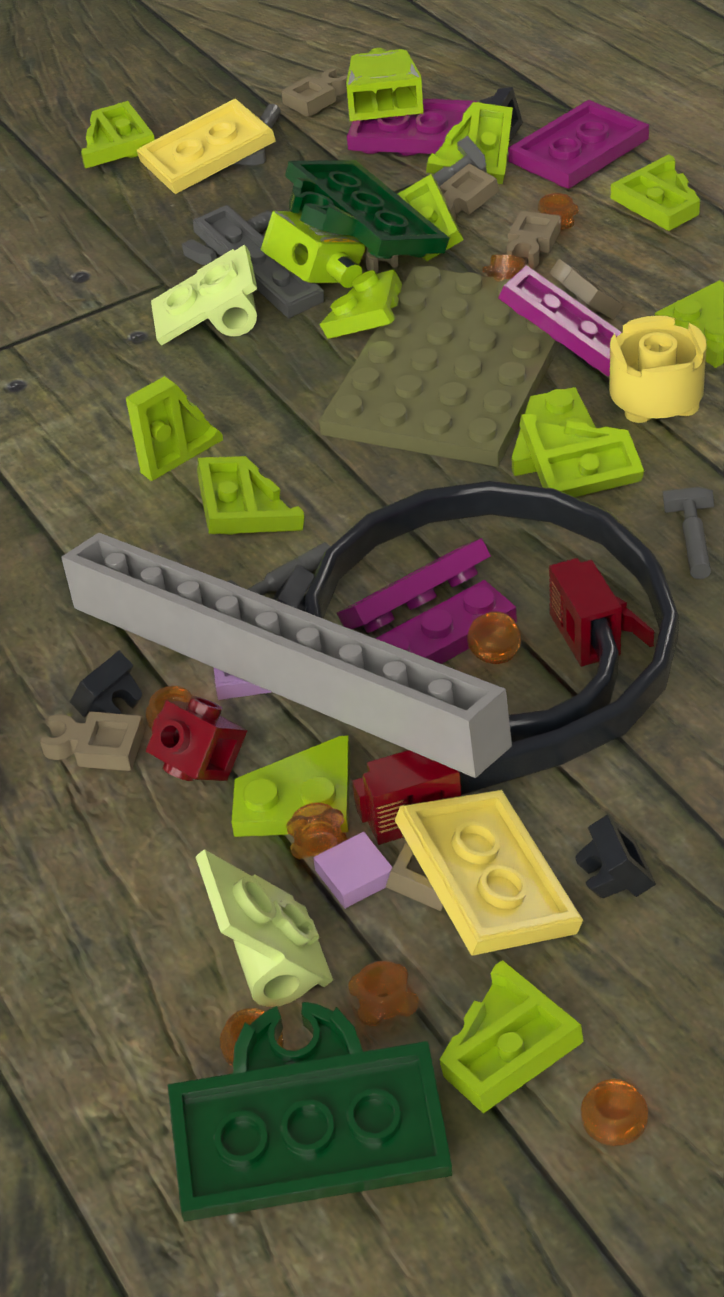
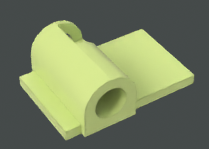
M245 245L235 251L234 249L230 250L197 270L195 275L151 300L156 339L161 346L206 319H209L218 331L227 336H241L248 333L254 327L257 321V312L252 292L257 290V284L250 252Z
M205 849L196 856L220 932L234 939L235 948L252 999L258 1005L278 1007L289 1004L303 996L315 985L319 984L325 987L333 981L318 941L319 935L304 905L295 901L289 893L255 874L251 876Z

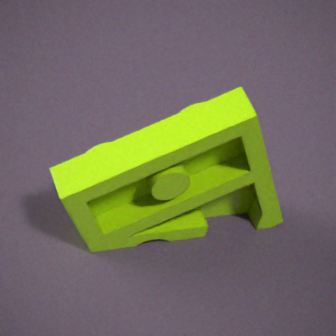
M129 101L92 111L90 118L91 126L87 129L86 133L87 148H82L81 151L84 167L90 168L124 157H137V150L140 147L155 140L154 134Z
M473 102L463 114L462 121L454 125L446 135L445 142L439 150L429 156L426 173L435 174L443 167H450L462 159L464 156L458 150L457 142L468 136L485 155L487 174L495 177L498 184H503L513 108Z
M670 154L611 184L612 200L668 231L677 228L700 213L699 197L693 189L688 187L689 181L684 173L678 174L676 172L675 159Z
M394 269L378 274L374 270H370L353 280V288L346 295L338 298L331 304L330 308L332 311L319 324L327 339L388 325L394 321L395 316L391 309L398 306L399 298L397 295L401 292L402 283Z
M526 413L521 415L520 428L542 487L554 488L573 497H578L642 481L644 469L628 430L606 426L594 428L587 423L567 420L566 426L536 421L537 414Z
M349 735L338 736L235 778L231 821L234 837L349 832Z

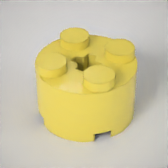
M646 316L624 324L623 333L616 337L614 333L610 341L609 391L612 400L625 411V417L628 420L644 423L651 418H669L677 415L690 416L698 411L699 402L704 393L707 345L706 338L701 330L690 323L688 329L676 326L675 318Z

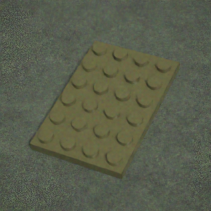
M414 266L402 285L401 292L397 295L399 298L398 306L391 309L395 316L394 321L391 324L376 327L320 417V434L499 467L520 425L521 415L526 412L529 398L536 394L561 343L555 341L545 331L525 317L517 314L511 307L498 299L503 286L511 278L500 279L480 276L474 272L460 273L440 270L434 266ZM555 285L561 290H563L565 293L570 295L572 298H575L576 295L572 293L569 289L563 288L559 285Z

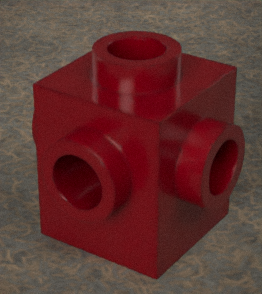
M191 696L189 702L166 700L162 711L153 722L152 736L146 752L165 762L162 769L176 778L186 781H194V779L227 781L248 730L220 716L223 708L207 699Z

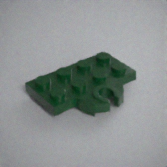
M356 160L288 162L285 177L294 184L289 200V210L297 214L302 212L300 218L302 222L322 231L356 237L368 248L367 250L371 255L381 259H391L394 255H410L422 258L426 254L445 253L450 237Z
M302 1002L301 1015L303 1025L313 1034L310 1043L300 1050H286L277 1043L283 1030L282 1018L277 1006L265 1011L250 1025L245 1022L234 1046L232 1074L167 1084L180 1209L184 1222L452 1176V1163L429 1042L424 1041L363 1052L355 1027L337 1007L333 1011L316 1003Z

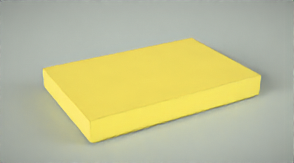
M233 99L140 147L137 153L140 162L174 194H177L276 142L273 130L237 99Z
M502 790L399 807L395 822L471 956L578 933L583 922L582 917Z

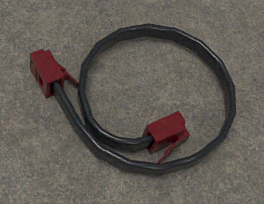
M496 481L422 490L368 513L324 552L304 599L305 611L320 618H324L339 580L376 546L424 525L486 515L551 522L603 545L638 579L647 593L659 628L652 662L615 702L610 704L618 675V659L621 655V631L632 632L649 647H653L654 630L627 608V602L613 594L592 559L580 562L578 558L549 565L550 615L581 667L599 662L596 676L577 696L547 710L509 715L512 747L476 778L410 750L367 762L368 772L364 773L362 778L352 780L354 800L362 823H369L378 845L404 838L395 822L400 806L460 797L466 793L563 765L625 735L666 690L678 640L679 615L662 566L652 551L611 512L554 488Z

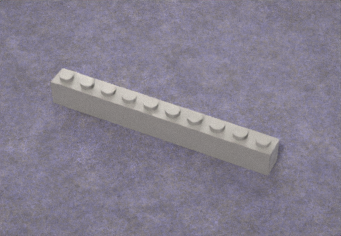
M97 533L61 557L75 609L476 778L512 747L505 688L102 533Z

